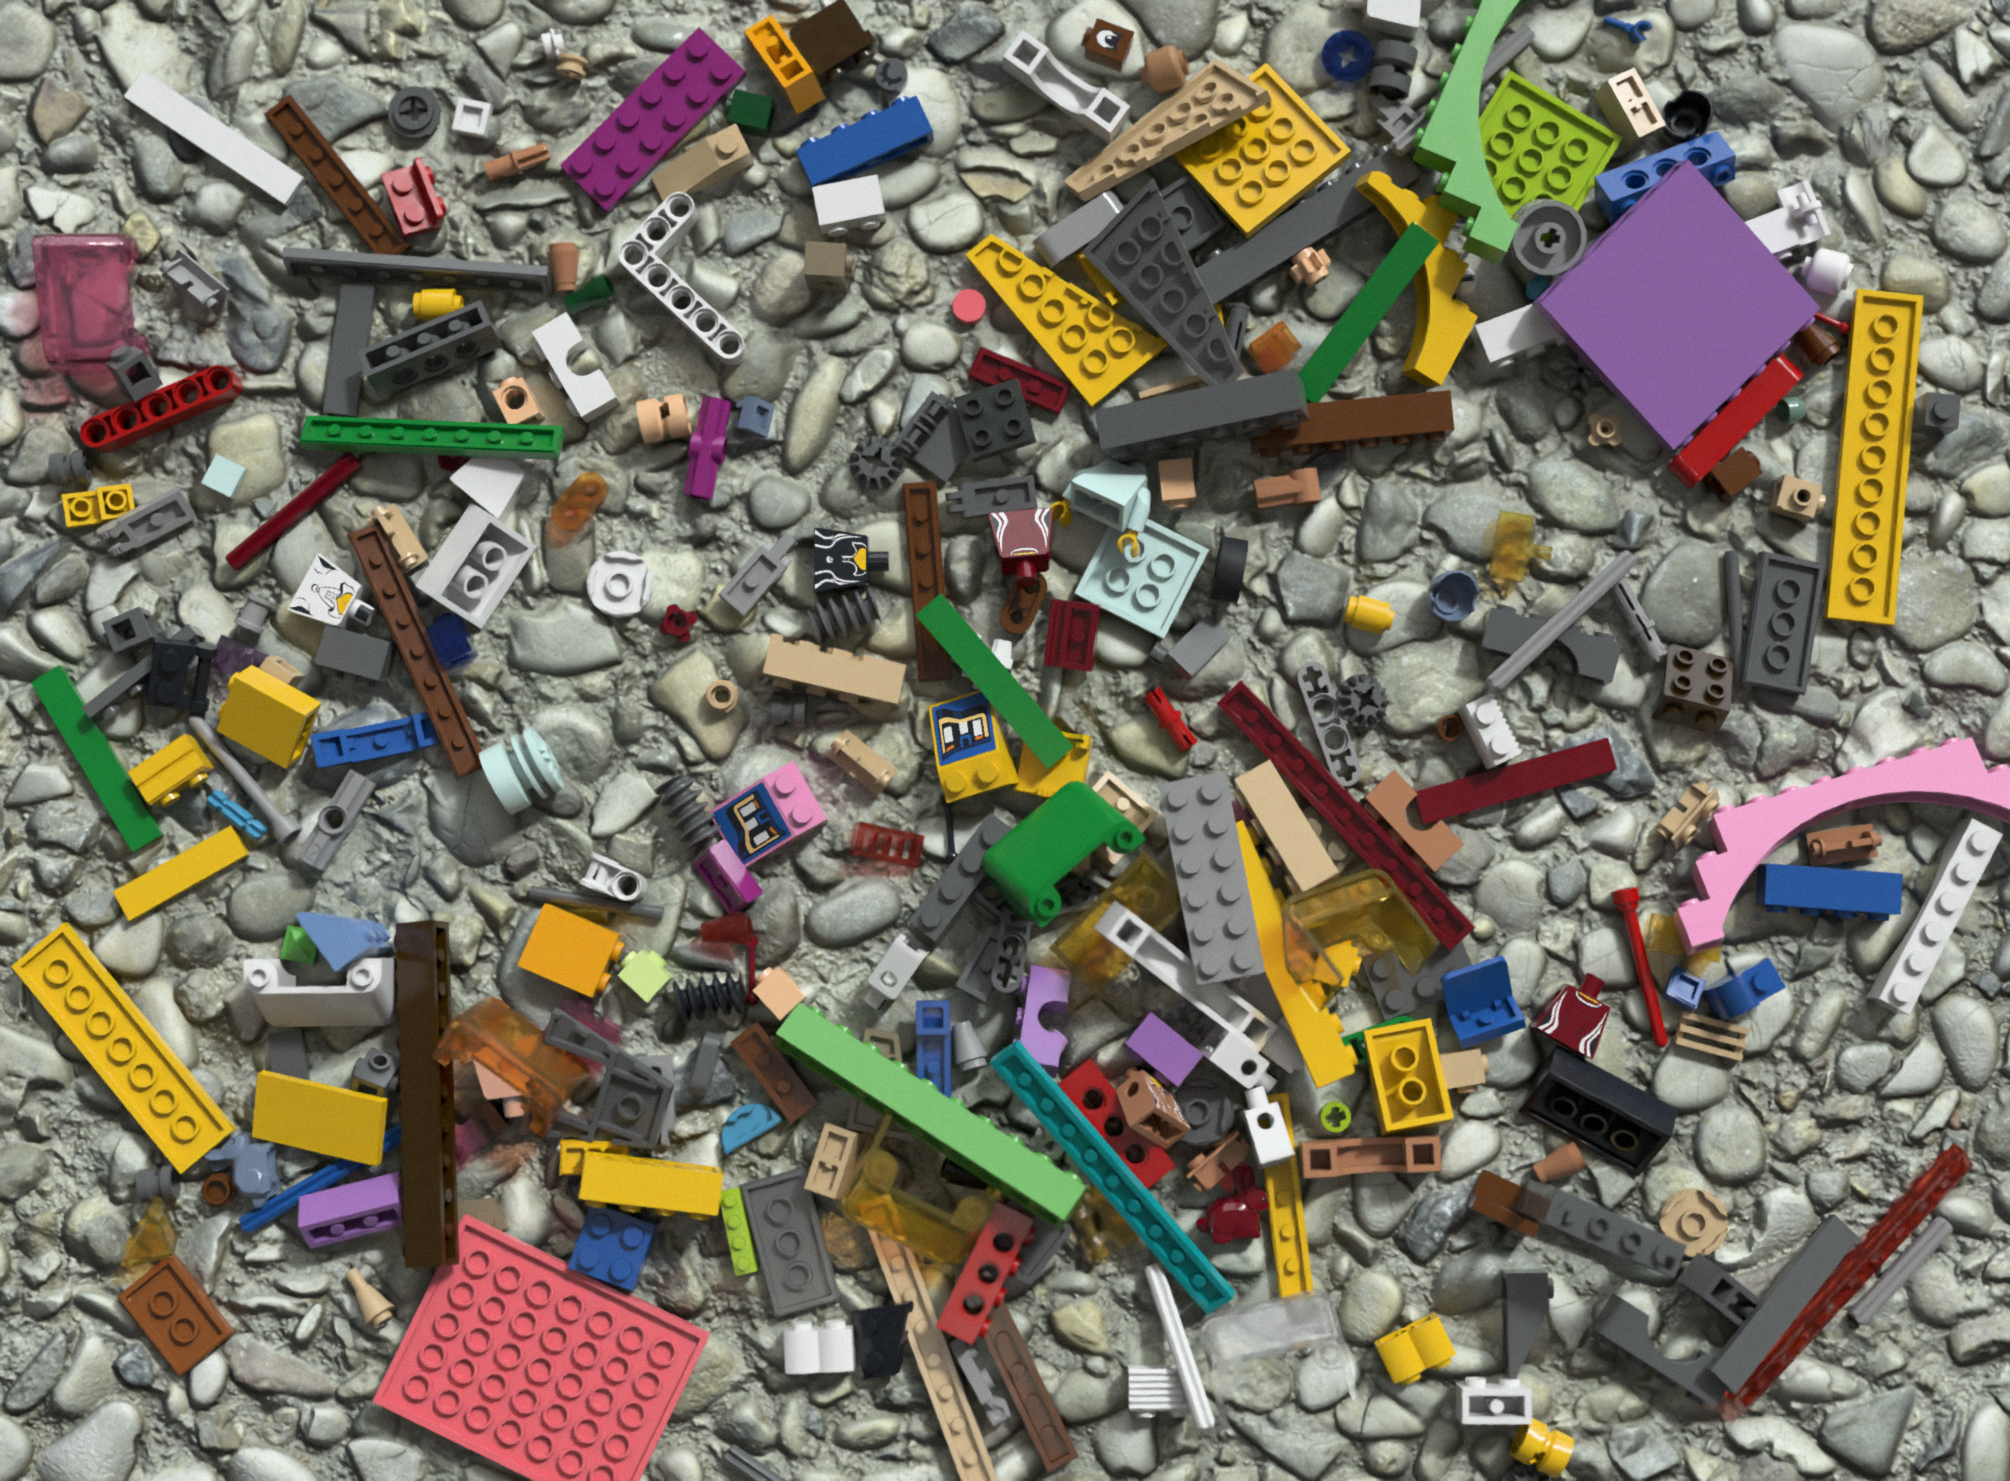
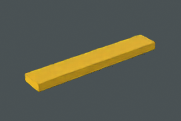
M1288 1092L1267 1094L1269 1104L1277 1102L1294 1152L1291 1161L1263 1168L1265 1192L1270 1200L1268 1215L1279 1300L1288 1301L1314 1297ZM1262 1118L1258 1120L1260 1128H1271L1268 1119Z

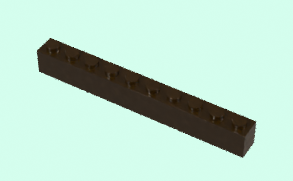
M426 920L396 923V934L394 936V946L397 950L395 980L398 984L396 1015L399 1020L397 1049L400 1056V1069L397 1078L401 1093L398 1113L402 1129L399 1148L402 1154L403 1166L400 1183L403 1189L404 1202L401 1219L404 1224L405 1239L402 1254L405 1259V1268L458 1265L459 1236L449 922Z

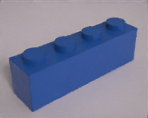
M917 95L911 98L908 96L900 97L890 104L891 107L883 111H869L860 118V121L852 125L847 123L841 124L833 128L830 135L821 139L813 137L804 141L800 145L801 148L796 150V153L811 188L846 181L934 141L933 129Z
M1768 863L1759 864L1757 867L1755 905L1766 906V912L1787 913V907L1800 908V915L1821 916V910L1834 911V917L1855 919L1856 912L1868 913V920L1889 921V915H1901L1903 874Z

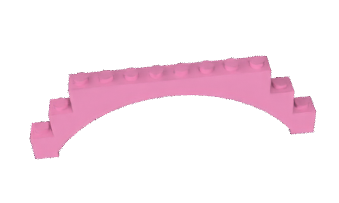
M1958 737L1942 742L1939 747L1928 750L1927 747H1921L1909 752L1907 757L1896 760L1895 757H1887L1878 761L1874 767L1863 769L1862 766L1854 767L1845 771L1843 776L1831 779L1830 776H1824L1814 780L1810 786L1799 789L1798 786H1790L1781 790L1779 795L1767 798L1766 795H1761L1747 801V805L1737 808L1734 805H1727L1717 809L1708 827L1719 854L1717 855L1716 851H1712L1699 856L1691 869L1692 877L1702 901L1700 902L1698 898H1694L1679 905L1680 908L1677 909L1673 917L1687 956L1721 945L1725 938L1722 927L1738 890L1754 869L1772 851L1795 834L1817 822L1842 812L1877 804L1901 802L1935 803L1960 807L1989 815L2010 824V767L2007 764H2002L1991 768L1987 772L1972 737L1961 741Z

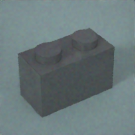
M325 625L314 664L324 667L323 674L343 679L344 673L356 676L355 682L375 687L376 681L387 684L397 647L395 644L385 640Z

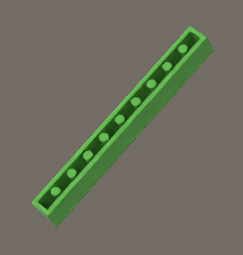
M799 1002L775 1033V1045L777 1048L1061 1231L1082 1201L1086 1186L1083 1185L1082 1180L1076 1174L1070 1171H1061L1053 1165V1161L1040 1152L1033 1153L1024 1147V1143L1015 1135H1005L996 1129L995 1124L983 1115L977 1117L966 1110V1105L955 1097L948 1098L938 1092V1088L931 1081L925 1078L920 1080L910 1074L909 1069L903 1063L897 1060L890 1061L882 1056L881 1051L875 1045L869 1042H860L853 1037L852 1032L841 1024L834 1025L826 1020L824 1014L813 1006L806 1007Z

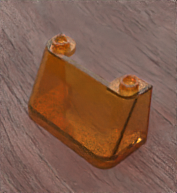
M491 996L484 997L460 1013L446 1027L432 1055V1058L445 1067L454 1059H460L459 1063L465 1067L473 1059L526 1097L520 1108L524 1111H527L528 1108L530 1109L533 1121L529 1128L541 1137L549 1131L585 1090L592 1075L585 1060L579 1058L574 1053L543 1043L546 1035L544 1031L510 1008L502 1000Z

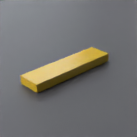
M231 825L113 891L128 921H134L250 854L235 826Z

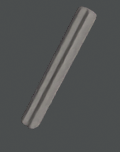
M1936 1217L1849 1311L1850 1316L1857 1323L1866 1325L1953 1231V1227L1945 1219Z

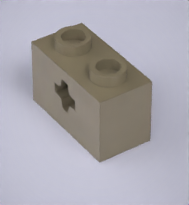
M806 241L803 274L808 290L848 293L849 283H855L856 263H854V255L848 253L846 243Z

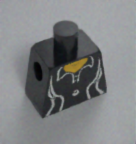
M814 528V592L816 595H827L866 588L870 586V571H889V551H870L868 536Z

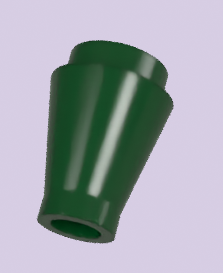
M604 273L599 276L593 274L574 292L566 296L564 301L570 313L576 315L583 311L610 304V300L616 297V293L610 280Z

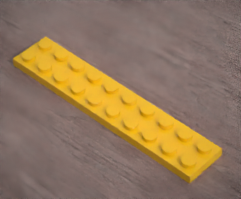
M1858 288L1853 291L1824 619L1884 626L1895 625L1924 299L1922 295Z

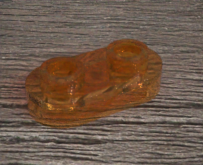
M594 472L581 474L552 506L551 518L553 523L559 529L566 532L580 529L606 500L608 496L606 481ZM592 485L597 486V493L594 496H588L586 493L587 488ZM568 510L575 511V517L571 521L564 519V515Z

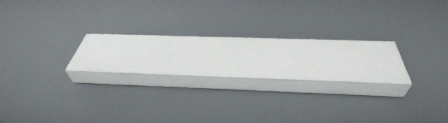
M144 70L140 72L123 96L129 102L287 207L306 182L303 176Z

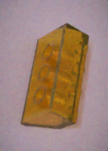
M1145 850L1049 947L1096 996L1133 960L1130 955L1094 929L1112 903L1116 901L1128 909L1158 934L1182 910L1178 883Z

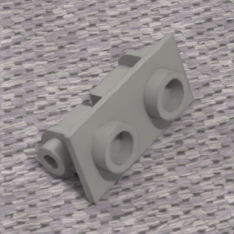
M178 248L173 262L166 260L161 264L159 270L162 272V277L170 281L179 290L187 287L185 295L198 304L203 311L208 310L212 312L215 310L217 313H221L229 288L182 249Z

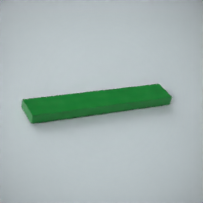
M1413 221L1300 371L1299 376L1304 382L1306 398L1312 403L1320 402L1440 242Z
M941 593L916 614V617L1047 769L1073 748V745Z
M58 665L32 681V686L131 851L137 853L163 837L165 834L97 721L90 719L83 711L82 707L86 703L64 666Z

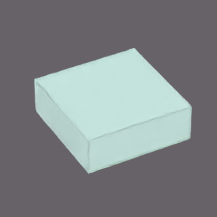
M216 454L201 483L234 499L249 470Z

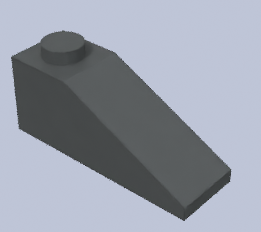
M1698 1252L1677 1279L1737 1327L1742 1325L1761 1301L1724 1269Z
M1501 1269L1503 1373L1509 1378H1517L1549 1309V1299L1554 1297L1553 1279L1548 1278V1273L1543 1269Z

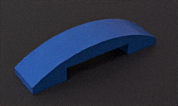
M426 712L413 714L411 717L310 735L317 769L376 760L440 745Z
M916 1000L917 1078L920 1080L925 1078L931 1081L938 1088V1092L950 1098V1000Z

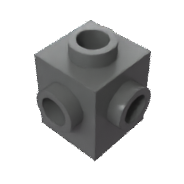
M371 1047L364 1059L359 1057L354 1064L351 1072L353 1077L351 1090L387 1099L391 1093L396 1094L400 1089L397 1078L400 1069V1058Z

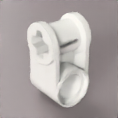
M595 852L591 853V864L585 877L580 878V884L600 893L609 894L620 900L630 902L639 901L645 896L648 886L644 876L619 865L620 863ZM633 877L637 882V889L632 895L627 896L623 892L622 885L627 878Z

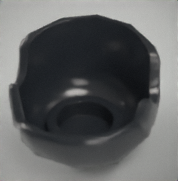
M1686 89L1682 90L1675 99L1668 100L1661 114L1666 124L1662 128L1664 134L1676 143H1685L1706 135L1714 115L1711 99L1701 91Z

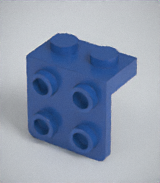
M1497 956L1459 970H1454L1441 977L1440 982L1447 1019L1462 1049L1526 1028L1525 1018L1512 995L1508 965L1503 956Z

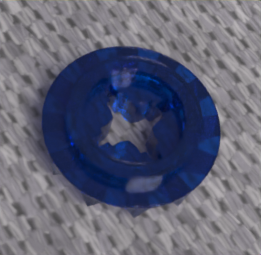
M1342 30L1331 35L1325 42L1322 49L1321 62L1325 67L1326 74H1330L1337 82L1347 81L1351 84L1358 79L1364 78L1372 68L1374 49L1371 42L1363 34L1354 30ZM1350 46H1353L1352 58L1356 59V62L1350 61L1343 68V58L1338 54H1345Z

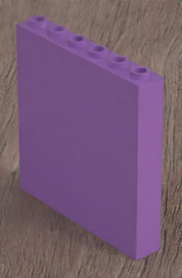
M1689 159L1677 162L1593 243L1569 270H1566L1532 303L1536 310L1663 449L1675 450L1676 448L1679 450L1686 446L1693 438L1691 433L1698 426H1705L1711 422L1717 415L1716 409L1724 401L1728 403L1736 398L1742 391L1740 386L1748 378L1753 379L1762 373L1766 368L1764 363L1773 354L1777 356L1790 345L1789 339L1797 331L1802 332L1815 321L1813 316L1821 309Z

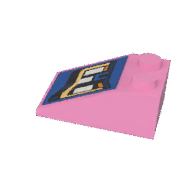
M794 761L764 776L708 812L715 814L712 820L715 825L722 827L719 833L723 840L728 842L746 868L829 822L797 763Z

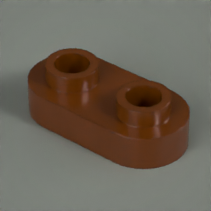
M1040 572L1036 573L1037 583L1035 585L1037 590L1033 594L1026 593L1024 587L1018 586L1015 579L1000 612V623L1006 632L1020 635L1031 628L1047 592L1046 579ZM1013 613H1020L1023 616V621L1020 624L1011 622L1010 617Z

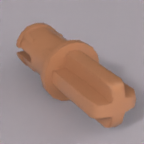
M540 143L517 152L512 149L508 155L484 162V167L489 180L493 183L516 173L523 175V170L550 161L551 154L547 145Z

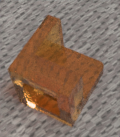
M1281 320L1252 341L1247 351L1264 374H1270L1298 355L1302 346L1283 320Z

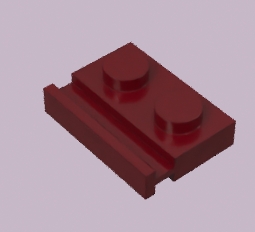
M1051 599L1043 665L1088 672L1093 671L1101 612L1100 604Z

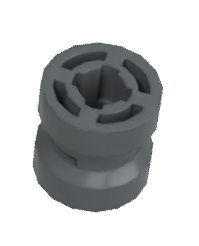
M86 449L74 450L72 454L67 456L62 452L49 455V472L55 486H66L71 480L79 483L92 481L93 465Z
M773 692L770 713L771 725L782 726L788 721L794 727L805 728L808 705L807 694H796L794 697L787 699L784 693Z
M173 1165L162 1166L159 1171H154L152 1168L138 1170L136 1188L140 1201L142 1203L153 1202L157 1197L161 1196L165 1199L178 1198L181 1192V1179L177 1169Z

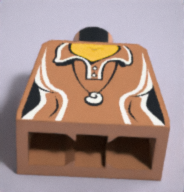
M1134 1066L1126 1071L1125 1078L1127 1081L1117 1088L1116 1093L1129 1127L1166 1150L1192 1130L1167 1086L1146 1073L1141 1066Z

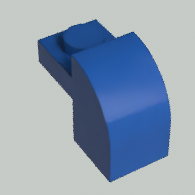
M1763 958L1737 974H1728L1704 987L1702 995L1716 1020H1727L1760 1005L1761 1001L1783 990L1786 986L1771 960Z

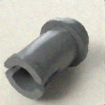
M1157 642L1146 660L1172 675L1170 679L1174 680L1176 678L1181 681L1183 676L1164 659V656L1170 650Z

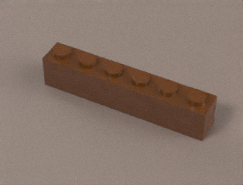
M1451 391L1307 403L1310 421L1302 422V427L1293 430H1282V426L1271 428L1266 435L1250 437L1251 455L1260 454V458L1267 459L1279 457L1280 452L1293 451V455H1308L1313 453V449L1326 448V452H1340L1346 450L1348 445H1359L1360 449H1373L1379 447L1380 442L1392 441L1393 446L1413 444V439L1426 438V443L1446 441V436H1450L1455 430Z

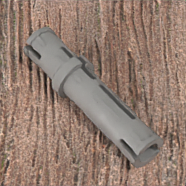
M1625 576L1622 577L1610 589V592L1631 629L1628 631L1630 636H1635L1649 663L1668 652L1653 628L1655 625L1653 619H1648Z

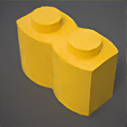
M1436 1313L1424 1316L1374 1342L1394 1384L1399 1382L1402 1385L1413 1383L1421 1377L1420 1372L1430 1367L1433 1370L1441 1369L1452 1362L1451 1357L1456 1354Z

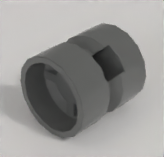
M1383 40L1377 42L1372 60L1375 68L1370 70L1366 87L1367 92L1373 96H1377L1381 92L1388 100L1393 101L1407 99L1412 83V77L1409 73H1412L1415 69L1418 50L1414 46L1401 41Z

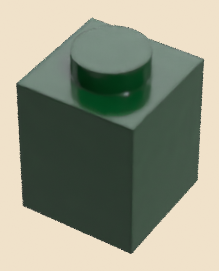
M735 89L733 98H728L726 101L724 118L727 119L729 126L736 123L741 133L769 139L776 112L774 98Z

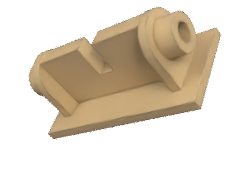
M395 503L385 509L383 506H378L371 511L373 516L366 521L369 526L376 523L380 524L402 575L429 559Z
M847 729L833 741L830 750L826 753L828 758L877 797L898 772L895 767Z
M1700 780L1697 784L1693 783L1678 800V803L1687 809L1685 813L1673 806L1658 823L1660 828L1657 830V833L1666 840L1671 836L1674 849L1676 850L1683 843L1686 845L1691 842L1698 832L1697 826L1704 818H1711L1719 808L1720 803L1718 801L1720 798L1717 788L1714 787L1708 793L1711 788L1705 782Z

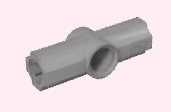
M350 769L330 803L319 812L318 822L297 856L309 865L324 871L346 834H349L354 829L357 816L377 784L364 775ZM340 811L344 821L339 828L334 829L331 825V817L335 812Z

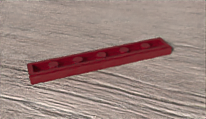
M1607 737L1415 791L1418 795L1414 800L1423 825L1618 769Z

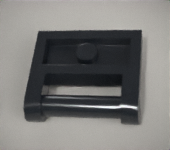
M154 638L145 700L146 705L207 712L210 702L207 698L212 659L216 658L217 646L205 642ZM189 655L199 657L193 695L183 694Z

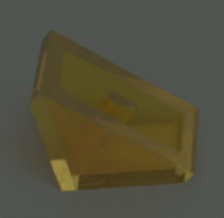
M154 1196L125 1243L121 1266L129 1268L174 1256L178 1232L160 1197Z

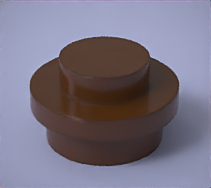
M226 1173L210 1175L202 1186L204 1200L214 1207H223L230 1204L237 1194V1189L232 1184V1177Z

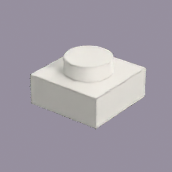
M458 97L452 125L453 132L487 139L493 111L491 103Z

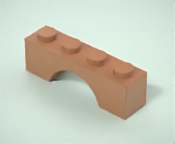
M1435 1134L1298 1141L1300 1175L1303 1178L1336 1177L1368 1172L1413 1173L1442 1171L1440 1136Z

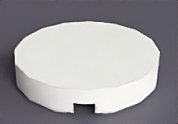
M626 551L610 552L604 555V557L593 564L587 577V593L593 604L604 614L615 618L631 617L641 612L650 602L654 591V578L648 565L637 555Z

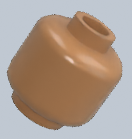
M1167 45L1146 53L1144 56V67L1139 68L1144 86L1148 87L1151 85L1152 89L1158 94L1184 86L1186 76L1191 74L1183 49L1177 50L1173 45Z

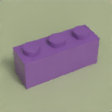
M399 1171L299 1196L298 1229L309 1249L403 1226L401 1212L404 1202Z

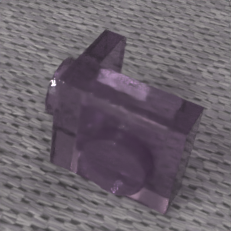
M221 634L216 645V658L212 659L211 667L233 676L234 673L242 672L251 664L259 668L269 655Z

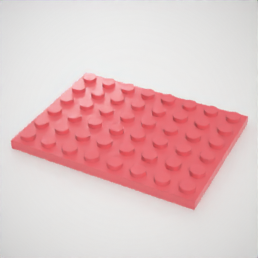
M468 1214L463 1215L458 1225L459 1264L438 1266L372 1402L533 1481H639L711 1333L601 1279L568 1268V1263Z

